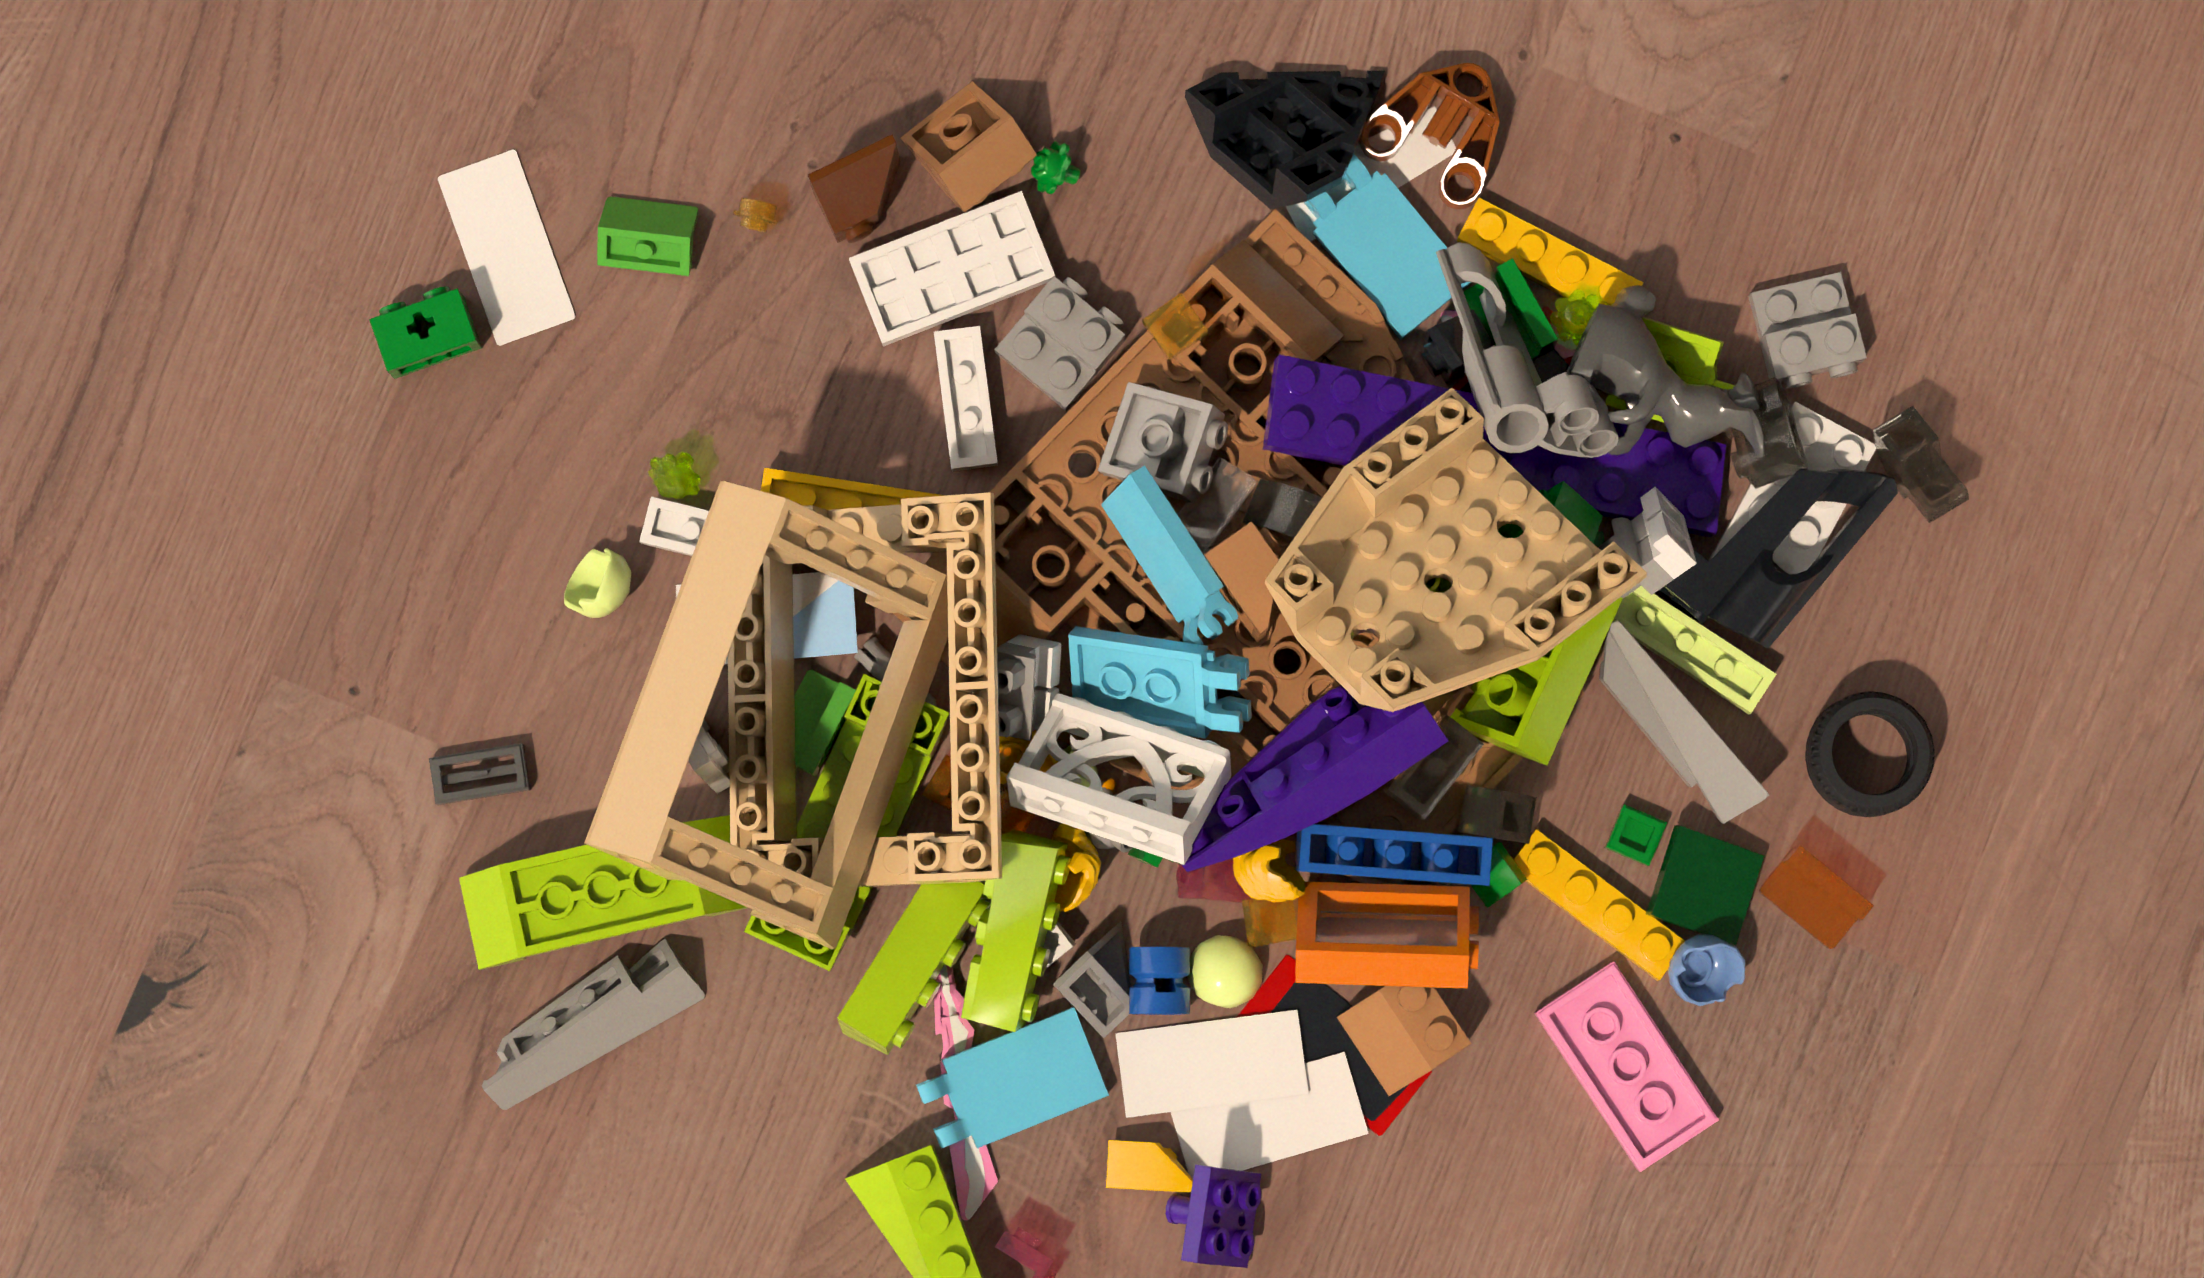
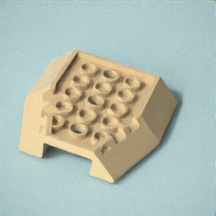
M1453 388L1449 389L1344 466L1265 579V585L1297 641L1359 704L1390 712L1539 660L1647 577V572L1615 542H1612L1601 551L1483 439L1484 417ZM1506 524H1515L1521 527L1524 533L1517 538H1506L1498 532V529ZM1433 578H1443L1449 581L1452 586L1449 590L1439 593L1430 591L1426 587V583ZM1368 632L1374 634L1379 641L1372 647L1362 648L1354 644L1352 639L1359 633Z

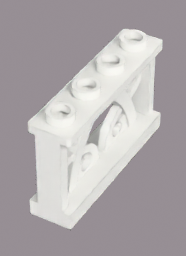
M1057 693L1052 700L1050 710L1019 763H1014L1007 775L1010 806L1185 865L1192 852L1194 840L1224 785L1231 778L1230 751L1213 741H1202L1180 734L1167 726H1156L1135 719L1125 712H1114L1093 705L1080 697L1072 698ZM1063 731L1086 738L1084 740H1076L1070 735V745L1074 751L1071 754L1063 751L1056 741ZM1050 754L1058 762L1045 773L1039 771L1046 757ZM1134 756L1147 772L1153 787H1133L1119 793L1115 797L1102 792L1100 778L1091 767L1106 761ZM1178 770L1191 773V775H1181L1178 773ZM1077 774L1085 778L1090 786L1086 787L1077 784L1081 783V778ZM1192 774L1205 778L1199 786L1193 789H1171V786L1181 787L1190 783ZM1143 799L1145 806L1133 803V801ZM1173 802L1191 803L1183 819L1173 816Z

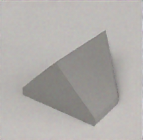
M1121 921L1053 983V986L1103 1038L1129 1015V988L1131 983Z

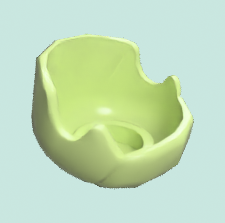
M605 548L604 552L595 549L589 551L569 579L564 593V604L568 608L590 618L605 617L619 608L630 592L631 570L625 558L608 548Z
M1216 935L1197 945L1190 956V974L1187 975L1191 988L1195 990V994L1203 1001L1225 1008H1234L1253 999L1262 984L1263 964L1254 948L1248 943L1236 937Z

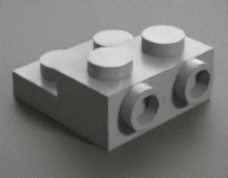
M1841 272L1749 294L1748 297L1770 385L1784 382L1785 389L1796 388L1812 383V375L1829 372L1830 378L1847 376L1858 372L1857 365L1867 358L1856 313H1851Z
M1053 276L1024 310V315L994 350L998 356L1066 411L1125 342V334L1120 330L1124 323L1105 306L1097 312L1084 300L1088 293L1070 277L1061 282Z
M1128 382L1098 471L1104 476L1124 481L1129 474L1145 465L1164 495L1195 504L1198 493H1206L1212 481L1213 471L1208 466L1213 448L1220 449L1225 443L1228 433V425L1223 421L1225 414L1213 404Z

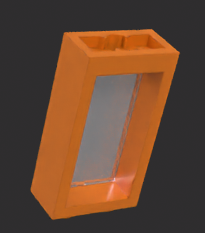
M1304 882L1305 894L1298 898L1296 983L1468 989L1469 969H1478L1479 941L1469 940V935H1478L1479 906H1470V887ZM1318 920H1320L1319 934H1317Z

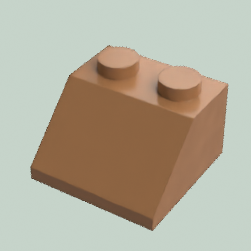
M973 81L901 137L907 148L942 191L964 212L984 201L991 191L1009 177L1018 174L1029 161L1037 156L1013 117Z
M1250 522L1204 554V556L1224 585L1219 591L1226 601L1234 606L1238 613V618L1255 642L1258 643L1265 637L1268 630L1273 597L1265 585V579L1279 561L1277 557L1281 548L1266 527L1258 531L1253 522Z
M1383 986L1337 1016L1340 1024L1388 1096L1430 1072L1471 1044L1434 987Z

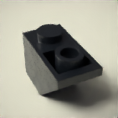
M1470 310L1483 349L1486 350L1495 346L1475 311ZM1458 316L1428 329L1423 343L1425 352L1421 353V357L1434 378L1441 375L1446 384L1465 374L1462 353L1463 328Z

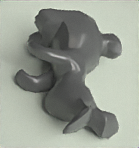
M1635 285L1624 288L1619 292L1611 306L1599 304L1596 307L1581 336L1567 369V374L1582 376L1596 390L1624 399L1627 407L1626 410L1608 412L1611 422L1627 424L1625 434L1618 437L1617 445L1609 452L1611 455L1617 456L1628 453L1638 442L1646 425L1655 414L1662 417L1671 440L1685 448L1733 428L1742 431L1758 457H1763L1765 446L1762 425L1754 413V410L1760 408L1759 394L1752 380L1745 372L1740 374L1736 386L1729 390L1709 384H1688L1681 379L1666 363L1655 338L1642 319L1643 316L1654 310L1656 301L1654 294L1643 286Z

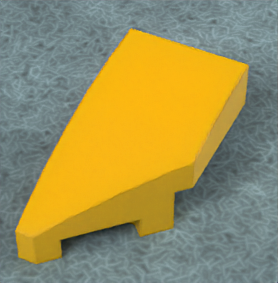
M1108 1140L1106 1188L1191 1192L1193 1178L1178 1162V1157L1172 1149L1163 1148L1160 1143Z

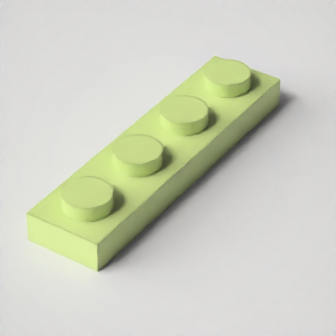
M1640 586L1622 599L1614 619L1622 623L1638 643L1748 715L1753 712L1777 675L1657 595H1651L1643 586Z

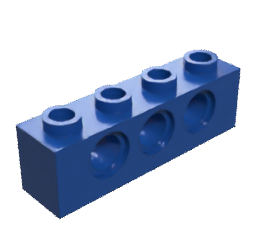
M1313 824L1297 832L1294 870L1489 886L1493 838Z

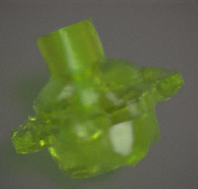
M1577 289L1569 297L1556 300L1555 307L1557 311L1551 314L1550 322L1557 328L1560 341L1566 342L1572 338L1574 345L1578 346L1589 319L1599 305V298L1596 295L1591 294L1585 299V293Z
M680 452L675 457L671 453H667L663 458L653 457L650 460L652 468L648 471V475L654 480L653 484L657 487L662 497L683 499L687 495H697L700 491L698 485L701 482V477L691 468L694 459L690 454Z

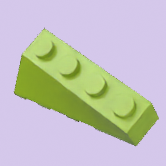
M1623 598L1617 599L1539 660L1475 682L1470 688L1475 692L1462 711L1456 708L1447 722L1513 754L1547 766Z
M1011 830L1001 835L1002 878L985 881L983 895L992 900L990 909L986 908L978 921L975 936L976 944L983 946L982 955H974L970 964L961 1018L1012 1032H1017L1026 1026V1021H1033L1039 1003V995L1033 994L1037 976L1042 977L1044 975L1050 955V950L1044 948L1047 931L1055 929L1060 913V903L1054 902L1058 884H1065L1070 870L1068 865L1071 858L1065 856L1068 843L1018 830Z
M983 883L921 884L837 1017L843 1034L889 1055L894 1045L900 1049L904 1046L915 1027V1023L911 1022L910 1019L919 1005L925 1008L929 1006L941 983L936 981L937 976L944 965L950 968L954 966L966 943L961 941L964 933L970 924L977 928L978 921L984 910L990 908L991 903L986 901L987 896L983 895Z
M933 1144L845 1178L913 1278H984Z

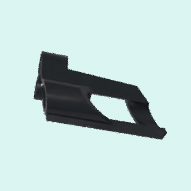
M1799 469L1710 561L1693 549L1697 564L1662 587L1659 591L1670 597L1669 601L1676 609L1699 624L1703 625L1710 618L1722 626L1769 649L1898 494L1895 478L1880 473L1860 470L1832 469L1818 471ZM1815 502H1838L1859 507L1806 571L1788 574L1773 561V553Z

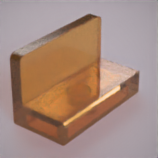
M1801 845L1790 850L1759 889L1760 894L1828 949L1835 948L1853 924L1857 921H1862L1874 907L1873 904Z

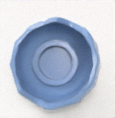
M1705 934L1691 937L1677 949L1669 962L1668 975L1670 985L1681 999L1697 1006L1711 1004L1715 1001L1724 1002L1730 987L1735 984H1742L1745 979V959L1738 948L1714 935Z

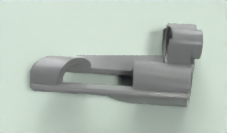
M1461 242L1437 251L1436 255L1463 328L1462 353L1465 373L1479 413L1484 417V427L1490 443L1498 450L1508 453H1522L1533 449L1537 445L1554 453L1587 458L1599 457L1610 452L1618 443V435L1613 422H1611L1608 416L1609 411L1606 403L1599 396L1594 386L1590 385L1582 376L1568 375L1567 372H1564L1543 383L1541 382L1514 318L1506 310V304L1492 266L1483 253L1470 244ZM1474 282L1485 287L1479 298L1496 346L1486 350L1483 349L1461 287L1462 283Z

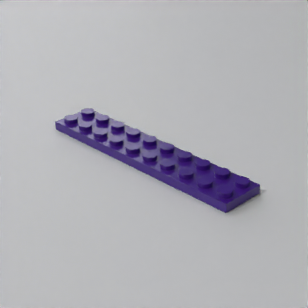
M1279 354L1274 360L1262 450L1346 466L1447 392L1449 388ZM1455 390L1479 413L1473 393ZM1613 422L1618 437L1623 436L1626 432L1627 424ZM1483 424V439L1538 491L1541 489L1547 491L1564 481L1603 517L1613 519L1623 517L1631 521L1644 511L1640 498L1656 487L1684 515L1689 534L1709 538L1717 534L1726 444L1704 440L1685 448L1673 442L1668 432L1645 428L1633 448L1628 453L1617 456L1611 455L1608 452L1599 457H1577L1554 453L1538 445L1522 453H1508L1498 450L1490 443Z

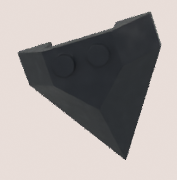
M1385 70L1367 71L1366 78H1341L1340 71L1267 72L1266 79H1239L1238 72H1221L1185 90V99L1210 157L1271 210L1306 202L1342 183L1384 79Z

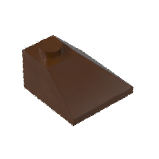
M889 135L808 174L813 194L837 243L847 239L848 243L862 240L872 234L874 231L872 226L880 222L900 165L897 143L893 135Z

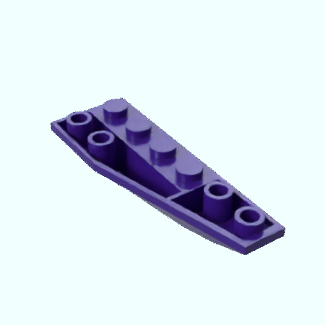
M1339 685L1308 706L1224 785L1192 844V852L1188 860L1182 866L1187 872L1222 862L1281 840L1322 821L1369 795L1447 743L1448 739L1423 702L1390 712L1359 704L1342 685Z

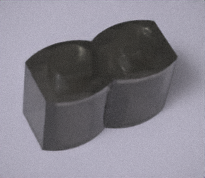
M1776 377L1754 385L1759 394L1760 408L1754 410V413L1762 425L1765 446L1763 457H1758L1742 431L1733 428L1725 431L1729 439L1734 438L1737 451L1731 453V460L1740 479L1746 477L1755 489L1794 475L1799 469H1808L1805 452L1796 428L1788 395Z

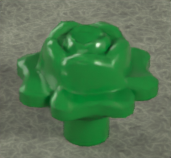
M1054 141L1050 148L1044 147L1043 150L1036 153L1037 156L1033 158L1034 165L1031 167V175L1038 180V191H1046L1048 194H1053L1063 182L1074 185L1078 181L1080 168L1070 164L1071 156L1068 155L1070 150L1068 144Z

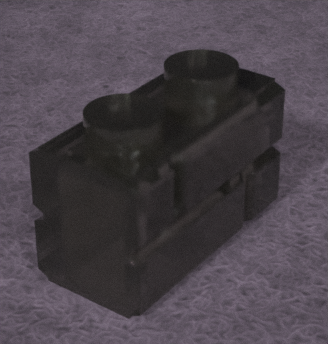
M1448 715L1441 716L1436 722L1448 739V742L1391 779L1382 790L1419 820L1426 819L1484 745Z

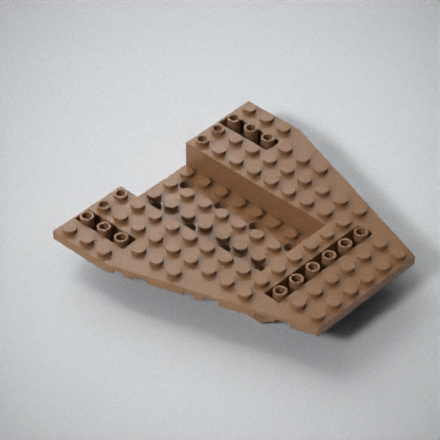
M1274 209L1245 240L1243 239L1215 261L990 491L994 493L997 647L1019 634L1061 643L1059 684L1054 686L1059 688L1060 694L1072 697L1068 634L1075 626L1183 642L1184 621L1180 623L1176 621L1101 506L1107 497L1123 482L1119 479L1104 476L1098 471L1128 382L1143 386H1153L1161 391L1213 404L1225 414L1223 421L1228 425L1227 437L1224 445L1220 449L1213 448V451L1217 450L1226 454L1230 462L1229 469L1222 475H1212L1209 489L1204 494L1198 493L1195 504L1165 495L1203 555L1250 522H1253L1258 531L1266 527L1272 534L1270 528L1272 521L1278 516L1285 515L1295 520L1299 532L1344 468V465L1262 450L1274 360L1279 354L1416 382L1396 340L1392 338L1384 323V318L1376 303L1278 210ZM1078 453H1088L1091 455L1097 465L1094 473L1086 478H1079L1073 475L1069 469V461L1074 455ZM1275 538L1281 548V551L1278 552V559L1281 558L1293 539L1281 541ZM947 551L934 552L925 565L947 575ZM1274 599L1268 630L1265 637L1258 643L1255 642L1239 618L1233 624L1227 626L1221 616L1212 614L1221 624L1223 631L1214 640L1204 636L1200 629L1197 628V635L1201 638L1203 645L1208 646V650L1215 651V657L1230 654L1249 658V677L1246 680L1241 679V687L1238 691L1217 689V700L1227 696L1251 700V719L1243 721V729L1240 733L1212 730L1206 738L1193 737L1202 741H1213L1230 751L1231 778L1308 706L1323 697L1330 690L1341 685L1297 641ZM892 613L902 624L904 621L912 620L900 613ZM1363 632L1357 634L1352 641L1359 647L1369 648L1377 644L1379 639L1372 633ZM947 638L940 660L949 668V644ZM1284 648L1293 649L1300 656V668L1293 674L1280 673L1273 663L1276 652ZM1472 683L1422 701L1448 739L1447 743L1369 795L1315 824L1451 834L1523 757L1504 750L1447 722L1457 708L1462 711L1475 693L1470 689L1474 684ZM1581 690L1577 701L1584 695L1583 690ZM1065 731L1060 733L1057 738L1069 745L1070 735L1076 740L1086 739ZM1134 756L1106 761L1152 784L1147 772ZM1178 770V773L1181 775H1191V773ZM1192 774L1190 783L1181 787L1171 786V789H1193L1199 786L1205 778ZM1297 832L1283 839L1295 841L1296 845ZM1343 875L1355 882L1368 884L1402 885L1406 880Z

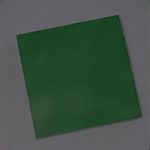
M1674 825L1646 915L1702 935H1714L1732 945H1736L1765 856L1689 828Z

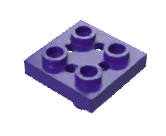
M1195 1164L1191 1196L1172 1194L1166 1205L1165 1214L1168 1222L1186 1225L1181 1256L1182 1261L1248 1268L1249 1256L1254 1248L1253 1228L1255 1214L1261 1201L1260 1173Z

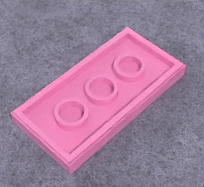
M1614 961L1534 1013L1638 1172L1643 1171L1719 1121Z

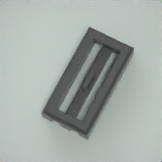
M519 743L429 758L435 804L444 805L530 791L527 763L524 757V744ZM514 755L515 764L443 776L441 773V767ZM517 774V782L444 793L443 786Z

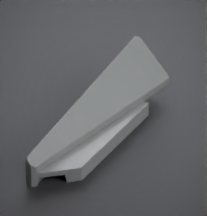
M1613 619L1605 637L1604 660L1600 664L1599 680L1688 787L1698 784L1714 814L1723 824L1765 800L1769 794L1622 623L1617 619Z
M665 938L630 969L617 955L502 1038L496 1052L501 1059L500 1066L495 1075L483 1081L482 1088L502 1110H507L703 1000L705 994Z

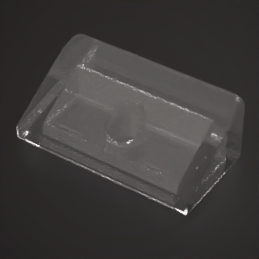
M1221 457L1212 466V481L1207 492L1204 494L1198 493L1195 504L1186 502L1177 514L1203 555L1213 548L1259 482Z

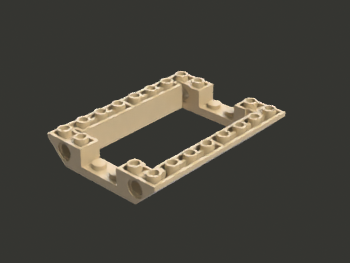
M720 481L584 844L666 879L685 880L752 909L750 915L830 949H836L948 638L947 575L787 498L734 483ZM765 555L783 564L803 563L866 593L865 603L887 613H900L912 619L903 622L811 878L668 817Z
M994 493L901 499V505L826 510L813 505L804 506L902 554L947 551L952 831L967 834L929 832L907 833V836L876 837L858 887L966 883L1001 879ZM765 555L728 653L730 844L811 878L825 838L797 839L792 564H783Z

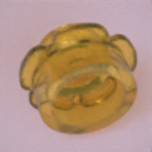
M741 198L739 210H733L734 216L741 217L740 227L767 233L768 224L777 225L778 223L775 219L777 206L770 203Z

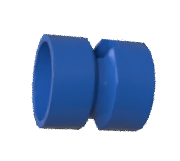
M1130 947L1129 974L1136 978V984L1129 988V1014H1190V988L1183 984V978L1190 974V948ZM1154 979H1165L1163 992H1156Z

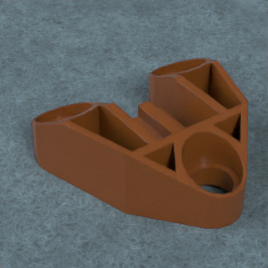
M1462 63L1420 73L1368 119L1360 136V147L1369 159L1387 161L1398 153L1408 135L1414 132L1435 96L1443 101L1422 133V136L1429 139L1431 144L1439 145L1445 149L1465 116L1468 115L1474 120L1456 147L1452 160L1444 171L1438 186L1442 202L1456 210L1466 209L1472 206L1478 199L1484 185L1500 123L1491 79L1485 69L1474 63ZM1464 74H1471L1479 79L1481 92L1475 97H1468L1456 89V80ZM1376 127L1389 129L1394 136V145L1385 151L1374 149L1368 141L1369 132ZM1455 175L1466 176L1473 185L1472 194L1465 199L1453 197L1447 189L1448 180Z

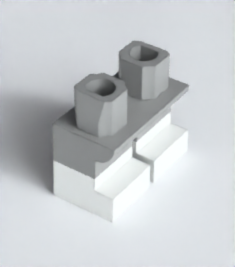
M1656 487L1640 498L1644 511L1630 521L1623 517L1611 520L1614 536L1598 547L1602 551L1612 542H1615L1647 572V577L1622 595V598L1631 594L1641 585L1652 595L1697 564L1684 515Z
M1019 634L997 647L999 736L1032 740V731L1039 729L1052 706V700L1059 693V688L1054 686L1059 684L1061 643Z

